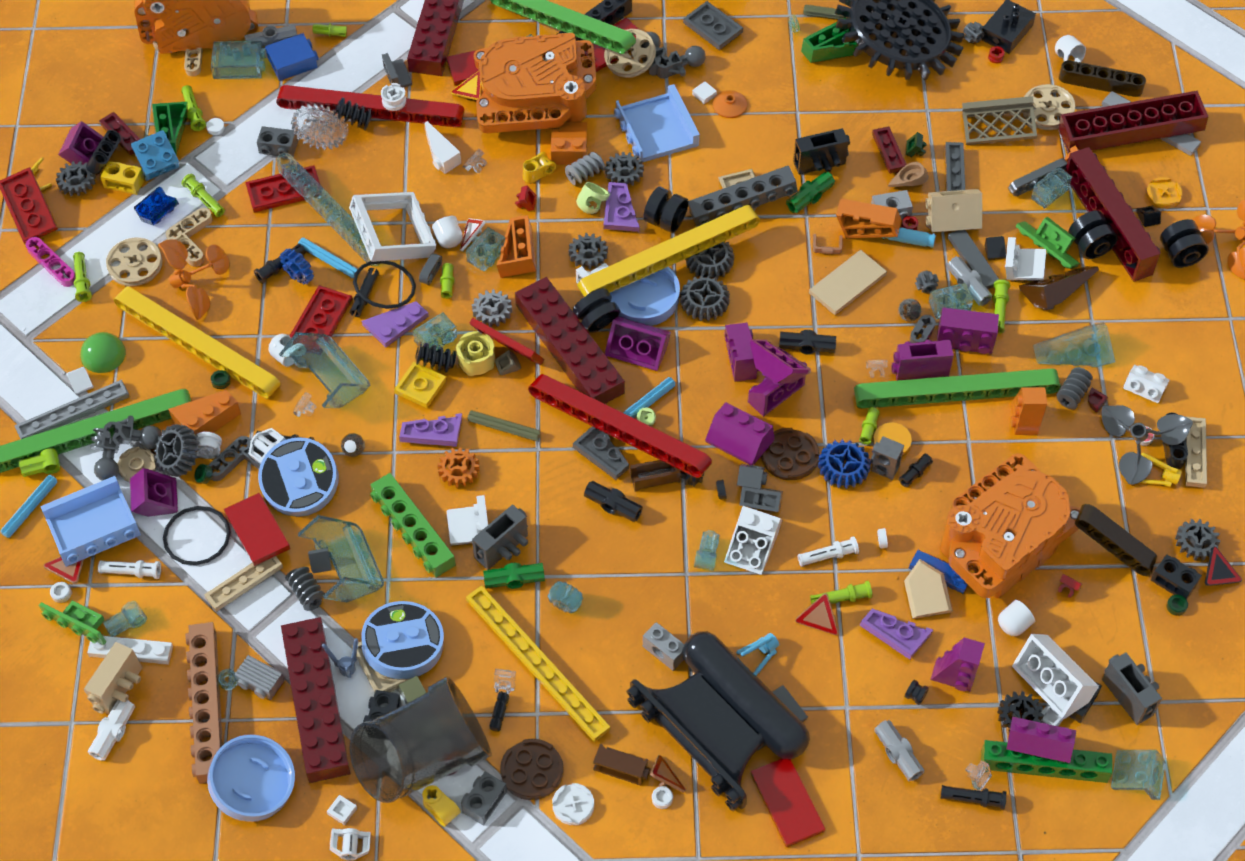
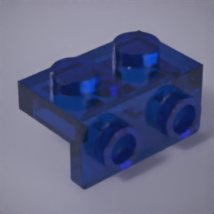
M157 187L134 206V210L142 222L155 225L166 214L171 213L179 202L176 198L166 195L162 187Z

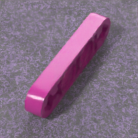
M32 237L26 241V248L29 254L64 287L74 285L76 279L74 271L40 238ZM44 254L50 255L47 259H41ZM54 265H61L57 270L52 269Z

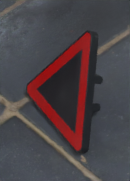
M1216 546L1212 547L1205 585L1213 586L1241 582V577Z

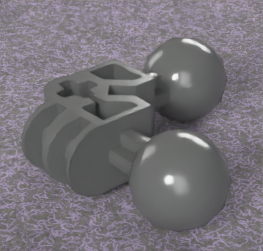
M646 32L652 38L656 48L654 62L648 69L649 74L652 76L657 75L662 79L675 74L685 76L686 70L683 67L684 65L688 64L692 67H699L706 59L705 51L699 46L687 48L685 55L679 56L678 52L674 51L667 57L666 49L664 47L659 48L661 44L660 37L655 32ZM644 42L641 48H647L650 43ZM647 57L642 58L643 63L648 60Z
M128 416L127 419L122 421L108 422L104 429L94 428L93 431L97 433V436L92 437V441L96 442V445L90 448L103 451L102 458L94 465L95 476L101 481L113 476L117 477L119 466L114 460V454L119 451V440L122 444L127 445L130 444L131 440L139 441L146 449H156L157 445L155 443L159 441L158 436H162L161 430L155 426H146L142 430L133 429V416ZM110 428H114V432H116L112 438L109 432Z

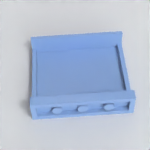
M674 84L668 86L667 94L621 106L619 101H616L615 117L620 120L622 131L626 132V139L628 144L632 145L634 156L637 155L638 159H641L642 162L699 146L700 134Z
M115 476L40 506L65 566L74 564L141 535Z

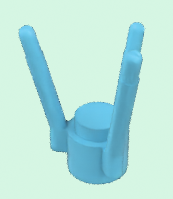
M768 633L759 640L737 650L736 653L745 656L757 648L764 654L768 653L754 672L757 676L770 658L777 653L775 649L779 646V642L772 633Z

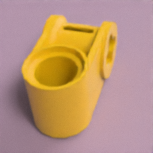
M541 152L523 163V180L527 183H534L553 173L557 165L548 158L545 152Z
M430 785L423 790V806L443 827L461 813L457 804L448 798L437 786Z

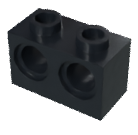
M1166 554L1154 571L1151 581L1170 593L1181 595L1187 600L1198 585L1202 575L1195 569L1182 564L1177 558Z
M375 690L374 697L371 696L369 699V714L365 715L363 720V727L366 730L367 736L392 739L402 703L400 694ZM382 703H388V706L380 707ZM376 722H383L380 726L374 725Z

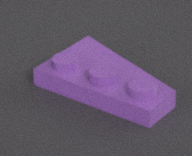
M609 182L608 192L610 196L606 201L604 229L639 232V224L636 220L627 184Z
M413 302L363 320L362 325L383 346L387 347L429 316L428 312L418 302Z
M462 413L455 414L456 417L450 418L441 416L438 417V420L428 421L421 419L402 422L399 436L400 442L457 447Z
M871 609L860 623L862 628L908 659L913 657L933 632V629L915 626L916 623L910 621L908 623L899 621L895 616L875 609Z

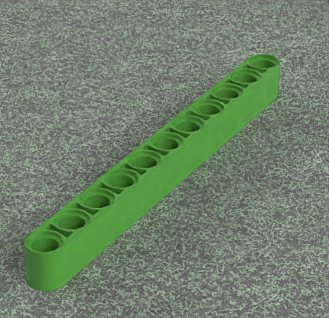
M490 0L496 6L560 31L574 33L578 38L588 40L619 54H624L636 43L634 35L629 31L547 0Z
M1039 369L862 383L854 387V394L858 408H877L1015 397L1021 388L1045 387L1046 394L1058 392L1061 385L1056 369Z
M186 389L176 390L1 445L0 473L19 467V460L38 456L45 449H55L58 454H62L96 443L92 441V437L97 436L93 429H104L108 422L122 421L127 419L128 416H133V429L137 430L169 420L171 416L168 409L192 401L189 391ZM110 428L109 432L112 438L116 432H114V428Z

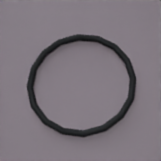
M370 261L361 265L354 274L353 284L356 293L365 302L375 307L385 309L399 308L407 304L415 295L416 284L413 276L404 267L395 262ZM372 264L395 266L409 277L412 284L411 294L405 301L399 304L384 305L375 303L360 292L357 285L358 274L363 268Z
M194 506L183 509L174 515L165 526L163 534L164 548L172 559L182 564L200 565L208 563L220 556L227 547L231 534L229 522L221 512L211 507ZM194 510H206L218 515L225 523L227 534L225 543L217 553L208 559L200 561H186L172 553L168 547L167 534L169 527L178 517Z

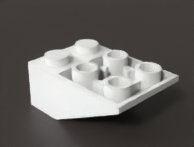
M743 506L724 562L762 575L776 541L782 519Z

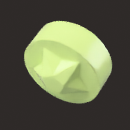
M642 408L637 413V420L652 426L656 421L655 412L650 408Z

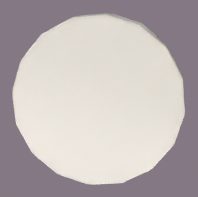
M578 783L561 786L555 792L552 799L553 812L556 818L564 824H582L592 816L594 811L593 795L588 788Z

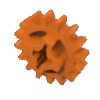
M459 447L458 451L451 448V453L445 451V457L440 456V463H437L438 474L442 477L443 482L448 480V486L455 483L456 488L459 487V484L465 487L467 481L472 484L473 478L478 477L477 472L480 471L479 459L475 457L474 452L470 454L468 448L465 451H462L461 447Z

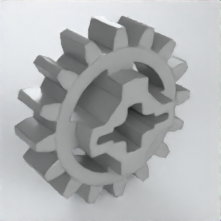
M494 289L491 293L485 290V295L479 293V299L474 298L472 311L473 317H476V320H482L484 324L489 323V327H492L493 324H496L498 327L499 322L505 324L506 318L510 319V313H512L511 300H508L507 294L502 296V291H499L497 294Z

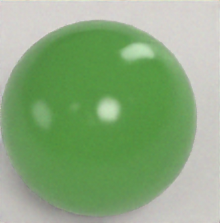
M98 332L89 336L82 344L80 358L84 367L95 373H106L116 369L123 362L126 355L123 342L117 336L108 332Z

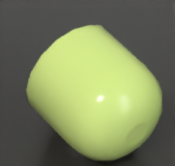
M586 182L577 197V206L585 213L595 214L600 210L601 202L608 200L610 193L597 184ZM590 201H594L597 203V207L595 209L593 206L589 207L591 205L589 203Z

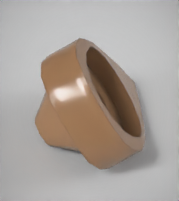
M919 162L909 163L897 173L888 186L922 185L928 180V172Z

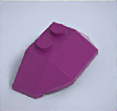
M751 339L750 346L756 369L762 372L763 376L773 380L774 384L794 383L811 372L809 367L779 347L772 345L771 342Z

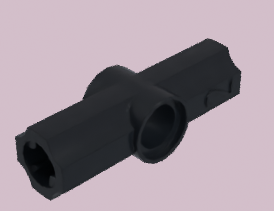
M803 330L800 333L780 332L779 348L799 350L806 355L813 354L815 351L835 353L836 336L817 335L812 330Z
M594 481L589 482L586 486L584 496L600 504L606 512L610 514L617 513L633 522L639 519L643 506L627 499L620 490L615 488L610 490Z

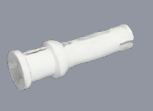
M854 536L850 540L835 541L832 546L798 554V561L802 567L833 557L840 559L847 554H858V543Z
M100 560L98 572L130 574L138 578L148 576L159 579L161 563L160 561L146 563L143 560H139L136 563Z

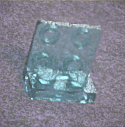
M1117 750L1111 788L1113 790H1144L1152 800H1160L1166 761L1157 750Z

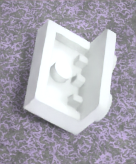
M1134 365L1123 388L1159 403L1169 383V379L1163 374L1148 371L1144 366Z

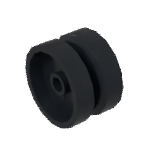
M606 288L586 295L573 307L574 314L579 320H582L581 323L588 333L599 331L612 323L613 319L620 315L621 310L615 302H611L612 296Z

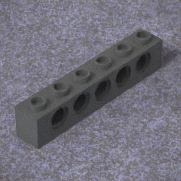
M788 165L690 200L688 203L689 211L696 227L745 205L756 208L781 197L790 196L797 192V184Z

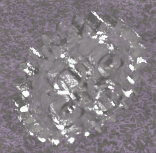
M315 103L313 107L307 104V107L301 106V109L297 108L291 121V129L294 130V135H298L297 139H304L303 144L308 142L310 143L309 147L316 145V149H319V146H322L324 150H326L327 146L330 149L333 146L338 148L339 144L342 145L346 140L349 129H347L348 124L344 122L343 118L338 120V114L333 116L334 110L330 111L329 106L325 109L322 104L320 107H317Z

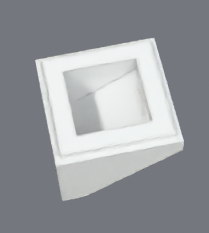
M85 367L67 373L75 395L93 388Z

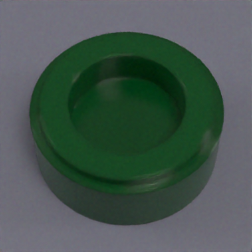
M218 370L211 375V383L214 388L225 389L229 386L231 380L228 372Z
M200 464L194 474L196 482L207 484L212 476V468L209 465Z
M1172 595L1168 599L1166 607L1171 614L1180 616L1186 612L1188 602L1181 595Z

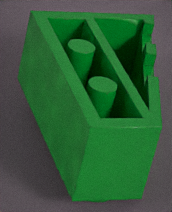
M837 22L803 38L801 52L810 63L852 56L858 44L855 41L842 42L844 34L850 32L849 29L836 28Z
M188 101L152 104L155 133L162 130L165 132L177 156L188 118Z

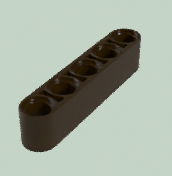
M1071 60L1062 63L1059 73V80L1066 84L1107 92L1113 91L1117 94L1132 97L1142 95L1146 83V78L1138 73Z
M1083 504L1076 518L1075 525L1136 573L1143 576L1151 575L1157 555L1096 507L1090 504Z

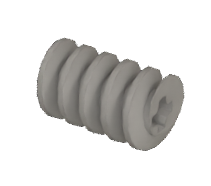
M591 152L589 155H585L583 159L580 158L577 162L567 165L565 173L571 184L575 186V181L581 184L582 178L587 181V174L592 178L594 177L593 171L596 174L600 173L599 168L604 171L605 164L597 153Z

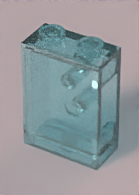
M262 41L213 42L211 61L213 79L262 78V71H265V61H263V58H266V49L263 48Z

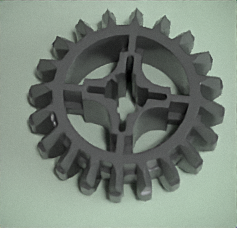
M724 241L686 258V266L690 268V273H695L696 277L702 275L705 278L709 275L710 279L716 277L718 280L719 276L724 277L725 273H729L734 264L733 249L730 247L729 242L725 243Z
M701 275L700 279L694 276L693 281L688 280L687 285L683 286L680 293V303L683 311H686L688 316L692 315L693 319L698 317L700 321L707 319L709 322L710 318L716 320L717 315L722 317L723 312H726L730 303V293L727 291V285H723L722 281L717 282L716 277L710 279L709 275L707 278Z
M178 424L167 426L166 430H162V436H158L159 441L155 443L157 447L154 450L156 453L154 459L157 460L156 466L159 467V471L175 477L186 475L187 471H192V465H196L195 459L199 458L197 452L200 450L197 448L200 443L197 441L198 435L194 434V430L185 425Z

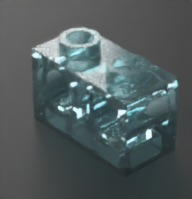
M1058 166L1034 185L1031 199L1045 209L1069 190L1072 176Z
M487 227L466 250L467 262L482 271L491 267L496 258L501 255L500 250L504 245L505 236Z
M966 283L931 291L929 304L935 318L939 319L942 307L971 311L973 298Z

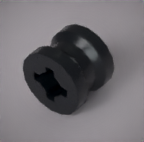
M914 679L904 697L913 699L917 705H920L929 687L919 685L918 681Z

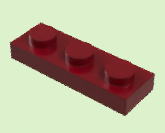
M115 112L99 120L100 125L106 131L114 130L120 134L121 141L119 145L129 155H132L134 151L131 143L140 140V138Z
M890 127L874 129L872 135L889 174L899 172L906 166V163Z

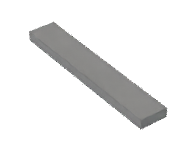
M1111 91L1102 101V106H1112L1131 101ZM1189 134L1160 138L1190 156L1201 144V141Z
M119 380L14 426L20 439H24L62 427L130 396L123 381Z

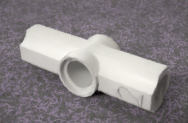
M129 700L126 702L116 701L108 717H104L98 726V734L88 750L89 755L97 760L105 761L115 742L120 741L126 729L125 724L135 709L134 704Z

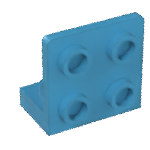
M163 130L131 143V147L143 169L146 181L179 168V160Z

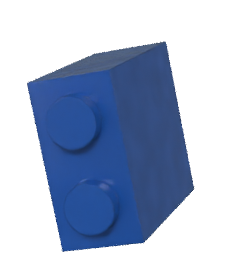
M304 33L265 46L267 58L279 81L318 68L316 62L319 60L317 52L312 50L311 41L306 39Z

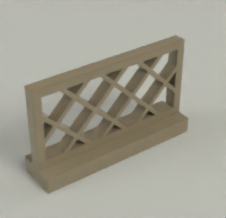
M1033 96L962 103L966 145L1037 139ZM1030 111V117L1027 120L1019 116L1022 112ZM1009 113L1014 117L1008 122L1002 118L1004 114ZM987 115H992L996 119L989 123L984 118ZM967 117H975L978 121L972 125L967 121ZM1016 118L1023 123L1019 129L1012 125ZM998 120L1005 124L1002 130L994 126ZM981 122L988 126L984 132L976 128ZM1027 125L1032 129L1033 133L1025 134L1021 130ZM1009 127L1015 133L1008 136L1004 131ZM990 129L998 133L995 137L986 135ZM973 130L980 135L977 139H969V134Z

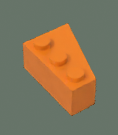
M1045 387L1021 388L1011 402L1013 416H1011L1010 423L1011 427H1014L1015 435H1038L1047 406Z
M227 390L168 409L174 424L185 425L194 430L195 435L200 432L214 433L241 414L237 400Z

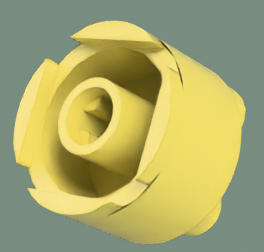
M478 331L464 334L456 346L460 368L468 376L481 375L492 370L495 363V351L491 337L487 334H480Z

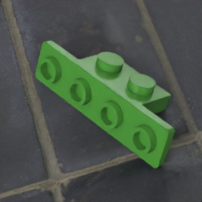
M1044 218L1037 230L1025 221L1017 223L1016 228L1020 230L1022 235L1031 238L1035 245L1046 249L1047 254L1061 261L1064 267L1070 269L1078 267L1080 263L1067 254L1075 237L1050 218Z
M73 600L63 612L42 602L38 605L42 610V616L47 620L51 621L53 619L61 627H69L75 634L86 636L92 643L96 644L98 642L105 645V638L97 630L105 620L101 614Z

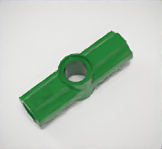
M824 172L812 182L806 181L803 183L799 191L786 200L789 210L792 213H798L808 204L818 202L822 194L835 185L832 174Z
M509 563L504 568L483 570L485 589L502 586L517 589L525 583L545 581L543 563L530 565Z

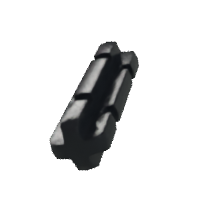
M501 691L497 695V701L489 725L492 731L501 730L507 707L506 704L509 700V694Z

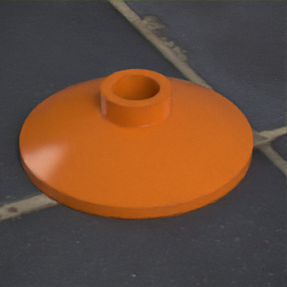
M727 90L718 93L714 97L712 105L718 115L725 118H735L746 111L747 101L741 93Z

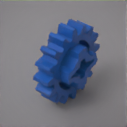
M289 248L280 254V262L284 264L283 269L293 280L297 279L299 283L302 282L304 285L313 279L314 275L312 274L313 270L310 269L311 265L301 253H296L295 250L292 251Z

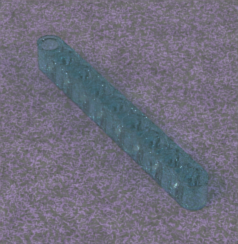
M289 153L279 154L276 159L279 173L366 263L370 262L354 219Z

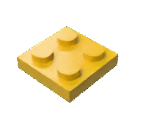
M413 362L395 387L394 392L403 398L428 408L447 381L446 376Z

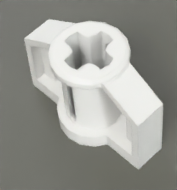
M272 428L258 432L251 440L249 455L261 464L268 451L286 439ZM271 435L277 441L271 442L264 436ZM254 447H257L265 454L261 457L254 451Z
M332 828L330 851L343 860H356L369 853L371 832H363L353 828ZM338 836L343 838L342 852L337 849ZM358 838L363 839L362 852L357 853Z

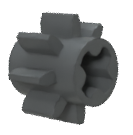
M972 22L968 23L963 30L966 34L964 39L969 43L981 41L984 37L983 26L977 22H974V24Z
M923 271L918 274L915 284L918 290L928 294L936 290L939 280L936 274H932L930 271Z

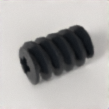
M344 97L338 101L333 116L336 113L338 114V120L344 116L345 123L349 119H351V125L357 122V128L363 124L364 131H366L372 117L371 109L368 108L364 112V106H361L359 109L357 103L351 106V100L345 103Z
M420 341L415 355L416 364L418 365L422 360L425 367L429 362L431 369L436 364L438 371L444 366L445 373H447L455 364L457 351H453L451 354L450 349H446L444 352L443 347H439L436 351V345H432L429 348L428 343H424L422 346Z

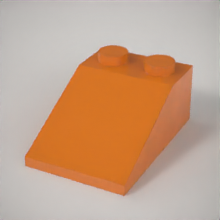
M565 122L561 127L552 128L551 161L555 162L556 165H571V163L577 162L578 159H583L587 155V122Z

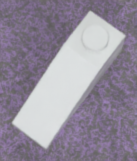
M428 121L425 122V131L433 165L436 169H440L446 174L461 164L460 151Z

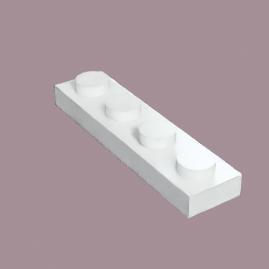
M103 636L106 640L105 645L98 642L95 644L90 641L87 652L89 657L105 658L114 643L118 642L133 649L139 662L169 665L173 645L170 642Z

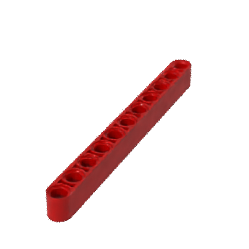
M290 85L280 87L276 100L277 105L285 109L333 114L338 101L344 97L345 103L351 100V106L354 103L358 104V109L364 106V112L368 108L371 109V118L425 124L428 121L431 125L448 127L461 126L465 112L464 107L460 104L406 98V105L402 109L390 111L383 106L381 95Z
M540 374L528 387L529 393L534 398L696 478H700L712 464L711 458L706 453L547 375Z

